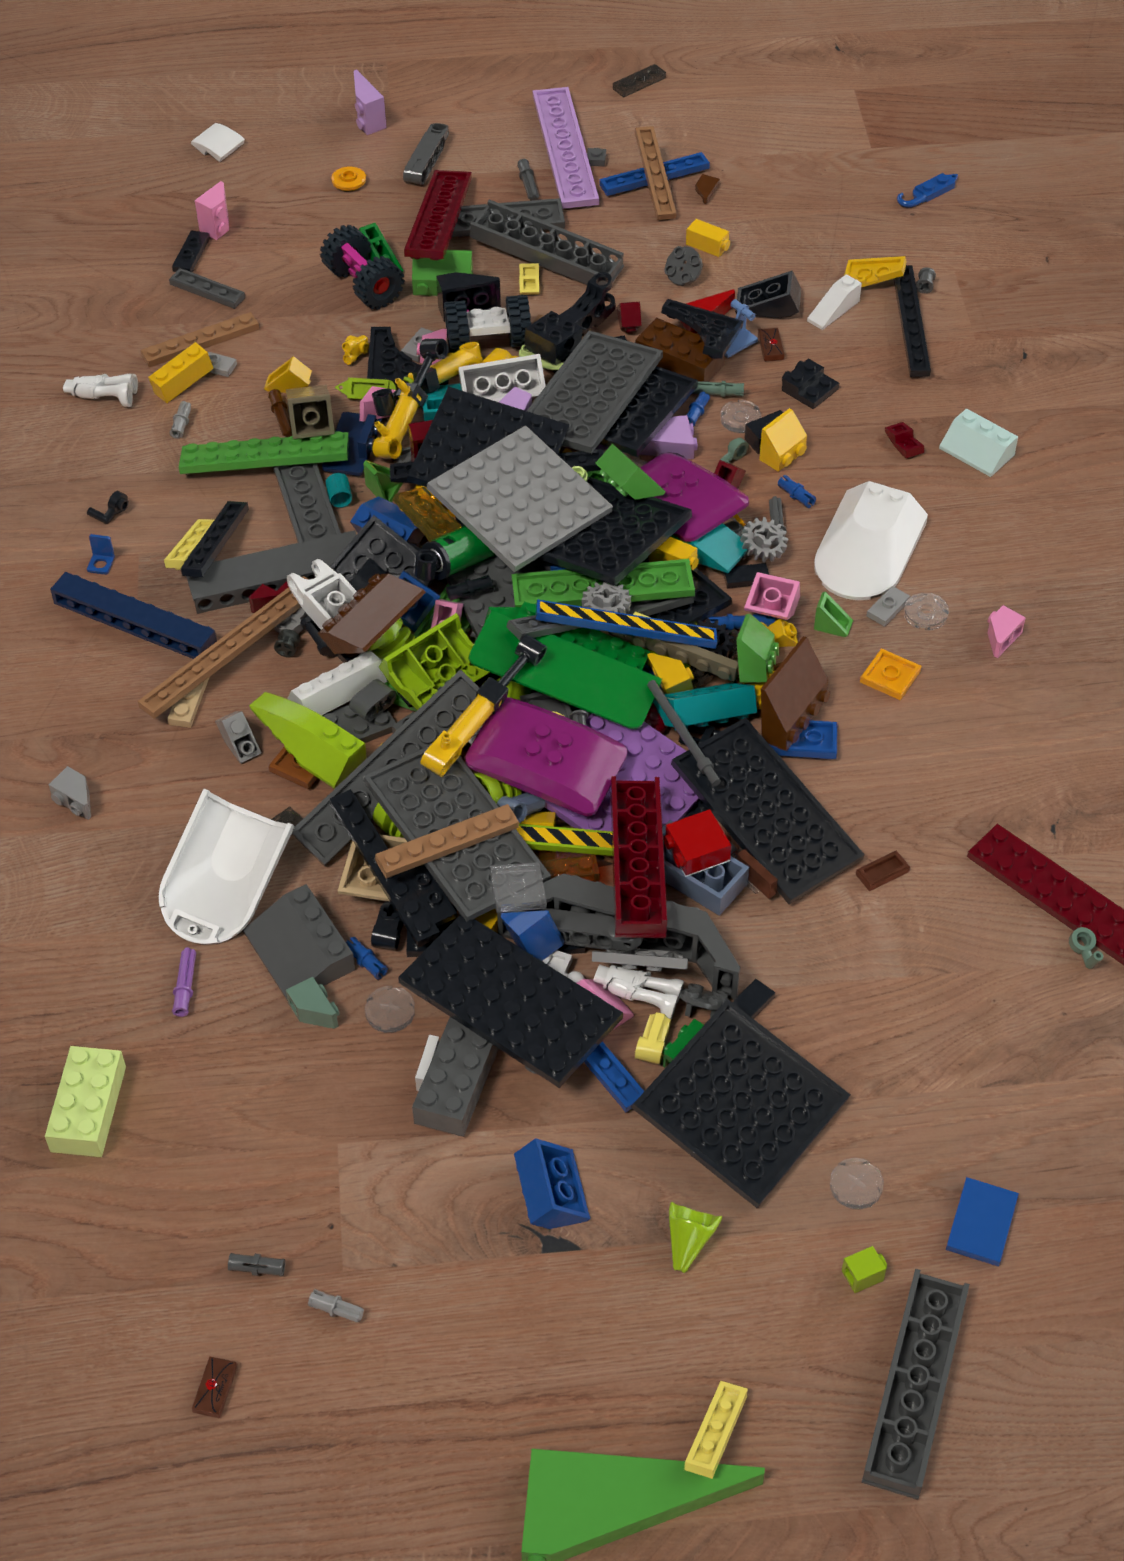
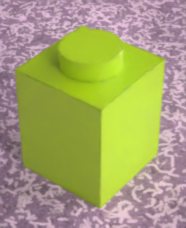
M873 1246L844 1258L842 1272L854 1293L883 1282L887 1269L885 1258L882 1254H878Z

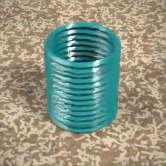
M342 473L330 475L326 479V488L331 505L338 508L349 505L353 496L348 477Z

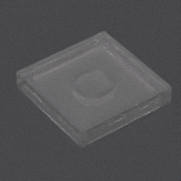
M539 862L490 866L496 912L546 909L547 902Z

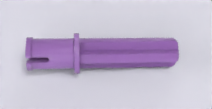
M189 947L181 952L177 985L173 989L175 998L172 1012L175 1016L179 1017L188 1015L189 1001L193 996L191 987L196 951Z

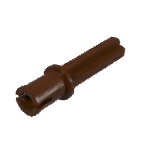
M273 389L268 393L271 411L275 413L282 436L290 437L292 436V430L286 410L287 404L283 401L281 392L278 389Z

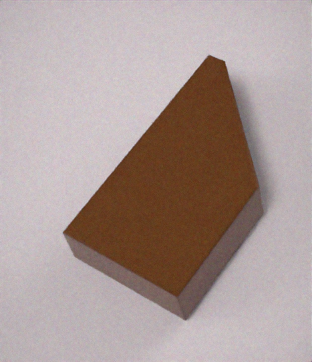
M702 174L697 181L695 190L702 197L703 203H708L719 186V178Z

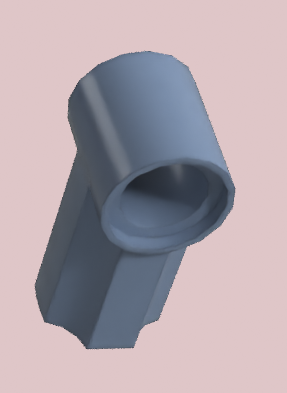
M527 792L512 798L503 796L498 800L497 805L501 807L508 804L519 823H521L526 816L541 811L545 807V799Z

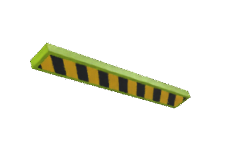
M519 824V828L516 829L527 845L534 850L612 856V831Z

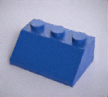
M379 496L361 504L350 521L356 532L359 533L371 517L375 515L405 541L416 544L420 543L432 524L431 521Z
M535 1138L514 1153L530 1224L553 1229L590 1220L573 1149Z

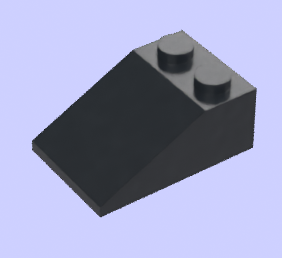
M792 270L738 288L737 300L741 304H746L749 310L755 313L757 317L783 318L799 313L802 288Z
M459 272L436 276L438 308L444 322V302L465 300L466 311L473 309L489 310L493 307H501L499 277Z

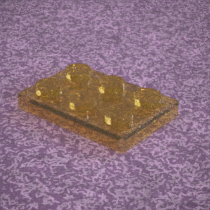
M425 487L397 493L393 498L399 509L409 517L412 523L421 530L429 541L462 527Z

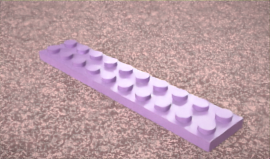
M569 88L533 90V100L558 196L561 199L562 209L599 205V196Z

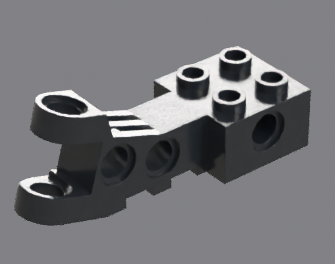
M606 272L595 274L588 281L585 293L572 307L560 315L550 311L526 327L524 348L534 354H540L541 358L554 365L567 358L580 343L582 336H585L593 326L598 327L616 309L614 296L607 293L613 285L611 275ZM607 281V284L598 285V282ZM605 301L610 302V304L605 306Z

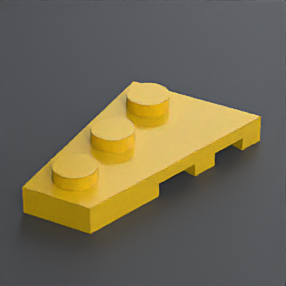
M906 257L848 260L844 276L847 274L862 283L861 287L904 276L907 263Z

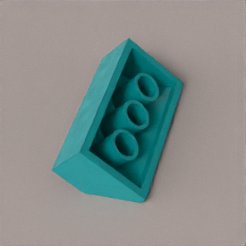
M731 682L664 694L687 729H689L688 725L695 724V727L708 726L709 721L715 720V723L728 722L730 717L744 719L745 717L749 718V714L757 713L755 685ZM654 698L653 703L665 726L674 727L656 698Z

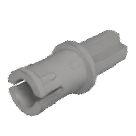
M182 401L177 414L173 416L174 422L170 430V435L173 438L180 439V437H183L185 426L189 423L188 416L191 410L189 402Z
M314 1289L309 1297L308 1305L310 1307L325 1311L330 1314V1317L338 1315L354 1322H360L364 1309L342 1301V1297L339 1295L335 1297Z

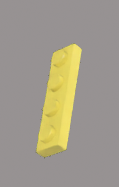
M198 519L164 559L165 567L181 570V567L214 520Z
M720 1381L686 1458L684 1470L713 1479L746 1401L747 1388Z

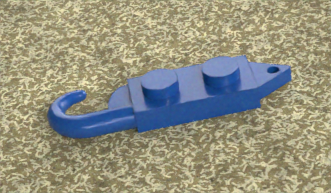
M941 173L915 186L913 189L914 199L905 201L902 199L904 194L900 193L897 196V202L901 206L909 208L923 202H928L954 189L958 174L945 175Z

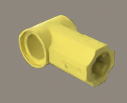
M657 1012L650 1014L643 1037H639L635 1059L658 1065L661 1064L663 1059L662 1053L666 1045L665 1040L671 1025V1019L667 1018L665 1014Z

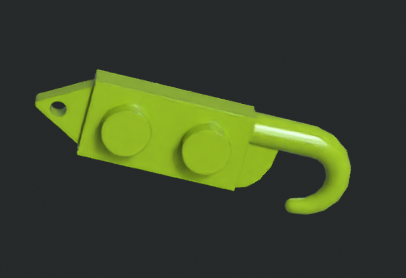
M348 377L347 381L335 386L348 399H363L372 386L397 391L393 381L383 379ZM404 377V381H407L409 383L414 382L413 379L409 377Z

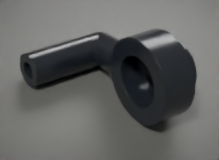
M115 491L109 498L108 510L105 514L90 507L87 510V515L108 524L116 513L119 514L127 509L129 504L128 496L120 491Z

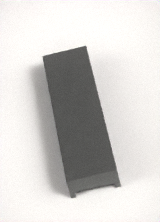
M490 199L487 202V207L476 221L470 223V238L532 263H539V266L586 285L595 274L600 272L609 273L612 277V282H614L624 268V253ZM491 207L497 208L500 213H494ZM508 214L514 215L516 219H510ZM525 221H530L533 226H527ZM542 227L547 228L550 232L544 233ZM559 234L564 235L567 240H562ZM575 241L582 242L584 246L579 247ZM593 248L599 249L602 254H596ZM610 255H615L618 260L616 262L613 261ZM607 281L598 282V285L607 284Z
M355 530L215 561L203 577L192 578L191 576H186L197 614L248 603L249 596H243L242 592L247 589L254 590L255 592L262 584L266 586L269 584L275 585L274 590L277 591L287 581V575L291 573L307 578L314 574L311 566L312 561L316 559L322 560L330 567L356 536ZM225 594L233 595L228 601L220 599ZM203 599L211 600L210 604L206 606H201L198 603Z
M915 1269L861 1482L916 1500L919 1499L970 1285L968 1283L959 1285L920 1273L921 1270Z

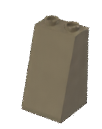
M327 385L286 389L293 439L335 434L331 400Z

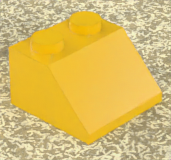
M787 409L766 425L761 433L759 460L778 472L785 466H789L798 456H802L807 449V434L792 409Z

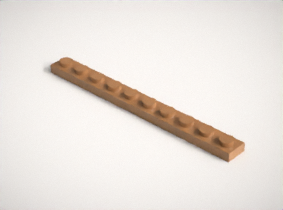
M288 587L138 700L139 708L155 719L300 609L301 606L290 588Z

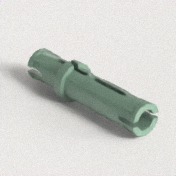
M698 381V387L692 394L705 392L709 395H721V397H743L744 383Z

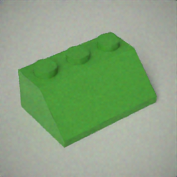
M447 250L444 259L431 260L430 258L413 259V295L437 296L436 276L454 272L473 274L472 251Z
M613 444L596 462L601 468L599 473L625 497L629 494L636 500L664 495L666 492Z
M746 614L737 637L740 682H767L769 675L773 674L776 656H779V643L775 642V634L751 614Z

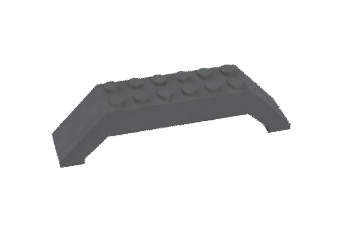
M561 874L498 904V934L512 939L501 919V913L528 912L534 907L614 917L613 887L602 882L582 879L579 876ZM666 901V938H643L642 943L637 948L678 952L683 955V958H688L689 962L697 964L712 986V992L713 990L725 991L728 993L727 998L735 1000L738 996L740 966L708 913L696 907H688L673 901Z

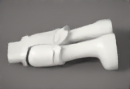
M128 373L109 377L107 374L82 376L80 378L78 376L73 380L66 379L63 392L71 393L72 396L84 399L116 396L122 406L131 407L133 402L132 394H136L138 390V379L135 374Z
M599 964L593 982L602 984L603 989L608 987V990L614 995L630 1001L647 1002L659 1007L660 1013L665 1014L671 1020L680 998V992L684 986V981L680 979L651 977L650 972L625 969L615 965H611L609 968ZM646 987L652 988V989L661 991V992H663V993H659V992H655V991H651V990H646L645 988H646Z

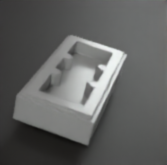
M421 327L401 351L411 357L413 361L419 362L420 355H416L417 343L422 342L423 335L433 331Z
M208 352L214 368L210 372L229 377L237 365V360Z
M892 586L867 611L866 616L885 627L910 601V595Z

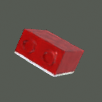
M710 809L666 824V832L663 836L664 844L668 850H671L676 866L681 868L685 877L730 861L731 843Z

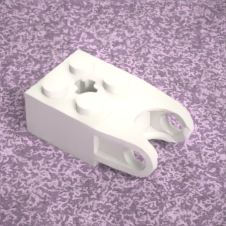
M316 559L312 561L311 566L315 575L314 579H304L295 573L287 575V583L302 609L322 630L323 623L330 618H334L342 605L350 603L354 599V593L357 591L341 573L337 574L322 560Z

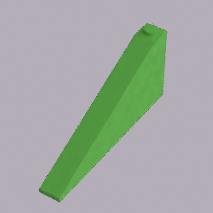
M531 1449L521 1551L522 1561H564L763 1485L765 1468L718 1464L713 1479L684 1470L685 1461Z

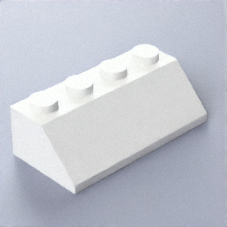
M540 354L459 367L462 391L499 402L514 387L532 394V397H538L546 386Z
M371 651L361 653L358 657L342 663L335 669L322 673L319 677L291 690L287 699L320 715H324L351 701L359 691L373 680L379 679L386 683L387 679L379 669L381 659Z

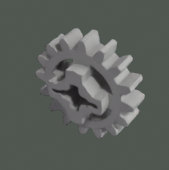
M763 517L762 521L755 518L753 523L749 521L746 527L744 526L740 538V541L744 542L742 549H748V556L754 554V560L760 557L763 562H766L767 558L774 562L776 557L781 558L787 548L788 538L785 537L787 532L780 530L781 524L774 525L773 519L767 522L766 517Z
M596 582L594 588L588 586L587 592H583L582 607L625 614L630 611L631 596H629V590H623V585L617 587L607 584V582H603V585H599Z

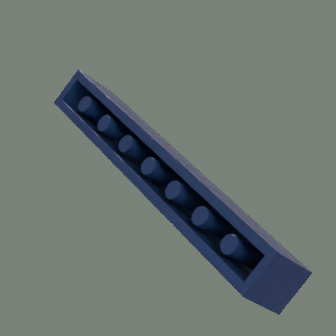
M65 572L50 589L54 604L192 659L217 642L215 630L209 626H203L193 622L191 619L162 610L152 604L139 601L132 596L129 597L114 589H109L96 582L83 579L78 575Z

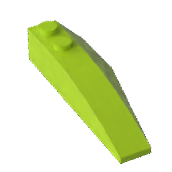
M264 692L249 705L252 712L265 726L270 728L274 737L284 744L285 749L296 758L297 763L302 768L334 789L367 759L366 747L363 741L329 719L296 702Z

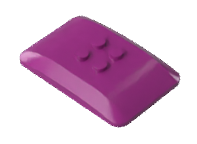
M663 453L640 467L666 491L664 495L654 496V498L692 509V517L673 534L683 541L691 542L699 539L749 505L748 496L704 467L679 455Z
M507 697V700L496 713H492L483 724L466 753L465 762L469 768L580 815L592 816L599 810L611 787V776H617L627 756V748L613 738L567 717Z

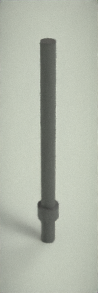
M649 681L647 684L648 688L697 761V767L700 772L707 776L712 786L719 785L721 780L713 770L714 765L710 759L704 756L656 681Z

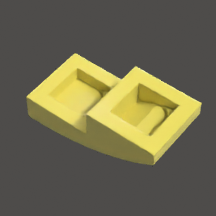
M539 263L519 264L520 295L539 294Z

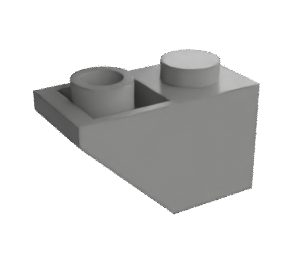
M235 711L215 721L224 742L239 763H243L261 754L243 711Z
M67 766L49 784L51 798L57 805H64L76 816L81 815L89 820L91 818V806L86 777Z

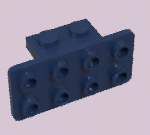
M343 412L335 432H348L349 434L348 460L323 462V470L355 476L363 475V463L365 460L368 461L371 451H373V442L379 436V432L374 424L377 421L382 423V418L376 419V415L368 414L366 421L363 422L360 421V413Z

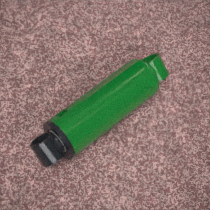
M463 526L428 541L422 546V550H419L415 556L414 576L424 581L434 578L443 580L496 554L471 530Z

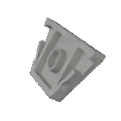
M635 948L630 951L607 949V952L592 951V962L622 964V968L637 969V966H647L646 970L661 971L662 968L687 969L688 958H683V955L676 951Z

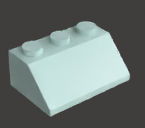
M966 408L952 422L939 449L991 477L1015 455L1018 436Z

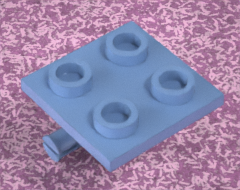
M737 299L731 302V307L737 310L735 319L744 322L741 331L725 354L727 358L758 341V338L746 329V319L753 321L756 314L750 311L746 304H741Z

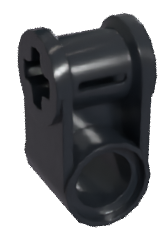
M389 901L383 903L380 907L371 935V946L397 950L403 922Z

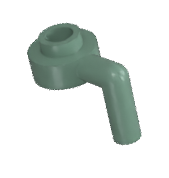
M742 438L733 439L728 445V453L720 460L730 463L732 459H741L748 451L749 444Z
M1080 927L1070 935L1069 945L1071 949L1078 954H1082L1085 966L1088 969L1094 968L1103 959L1102 952L1096 951L1093 954L1091 952L1096 944V937L1090 929ZM1077 940H1082L1084 946L1080 945Z

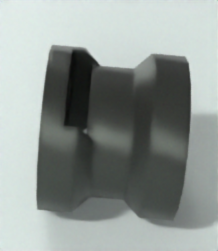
M290 629L281 630L278 640L274 644V650L283 657L294 656L296 647L301 640L300 636Z

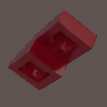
M900 422L885 427L888 438L905 458L924 453V445L914 438L913 429L907 424Z

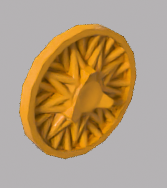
M341 167L332 174L331 181L337 189L351 191L365 184L366 174L357 167Z

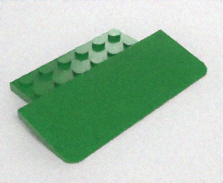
M524 601L515 619L536 615V605ZM491 610L470 651L468 659L471 664L501 677L519 658L515 654V650L520 640L506 627L508 620H513L512 618ZM579 628L534 638L547 646L544 657L536 666L526 663L511 681L627 728L639 729L642 727L655 698L647 684L649 681L655 680L660 687L662 678L642 671L648 660L647 654L650 651L625 642L620 638L605 634L600 630Z

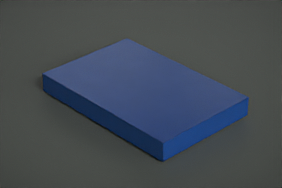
M810 720L807 729H803L797 742L793 743L787 751L772 745L770 746L779 756L836 759L837 722Z
M966 1177L946 1250L999 1267L1019 1193Z

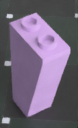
M688 416L671 417L639 455L657 456L661 453L672 452L683 455L686 459H694V450L698 449L697 439L693 438L694 428L692 423L689 424Z

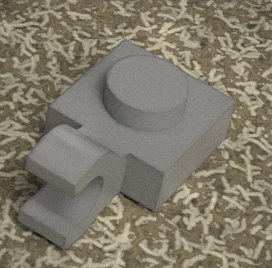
M301 607L295 614L290 615L274 629L278 633L283 629H290L298 634L303 630L300 622L303 618L308 617V614Z

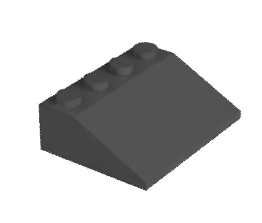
M307 884L284 894L243 929L245 936L286 1000V989L311 977L315 979L318 985L322 984L324 986L355 971L352 951Z

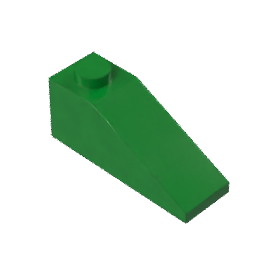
M376 222L360 227L358 230L371 243V246H369L371 253H368L370 255L369 259L373 261V257L380 259V256L389 258L403 273L404 270Z

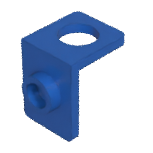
M90 534L89 540L93 555L87 567V572L107 575L115 558L111 537ZM98 561L106 562L103 568L94 567V564Z

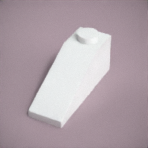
M847 274L832 285L809 315L807 322L821 330L825 329L860 301L862 283Z

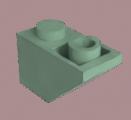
M313 977L286 989L288 1004L300 1022L332 1029L339 1027L337 1016L340 1013L336 1004L328 1001L326 989L322 984L318 985Z

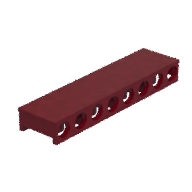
M611 776L610 801L615 937L666 938L667 906L660 777H655L654 781L616 780V776Z

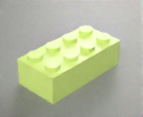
M70 1046L45 1134L50 1152L102 1157L126 1069L121 1051Z

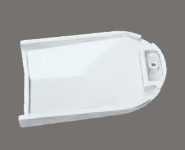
M871 481L847 490L817 550L814 562L815 574L818 575L822 585L828 591L846 599L870 600L871 596L879 594L883 596L892 586L895 587L898 584L926 526L928 514L915 498L905 491Z
M203 789L160 884L159 906L161 907L165 922L171 930L187 941L205 945L221 943L239 934L251 921L292 834L294 825L273 821L231 804L214 795L209 790Z

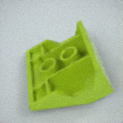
M457 613L386 656L379 665V669L391 686L417 710L438 691L437 689L440 686L443 687L444 683L450 680L458 671L462 670L474 683L490 673L470 663L468 657L474 643L470 641L462 630Z

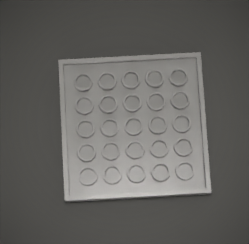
M526 425L427 483V489L513 572L521 569L612 512L613 508L602 495Z

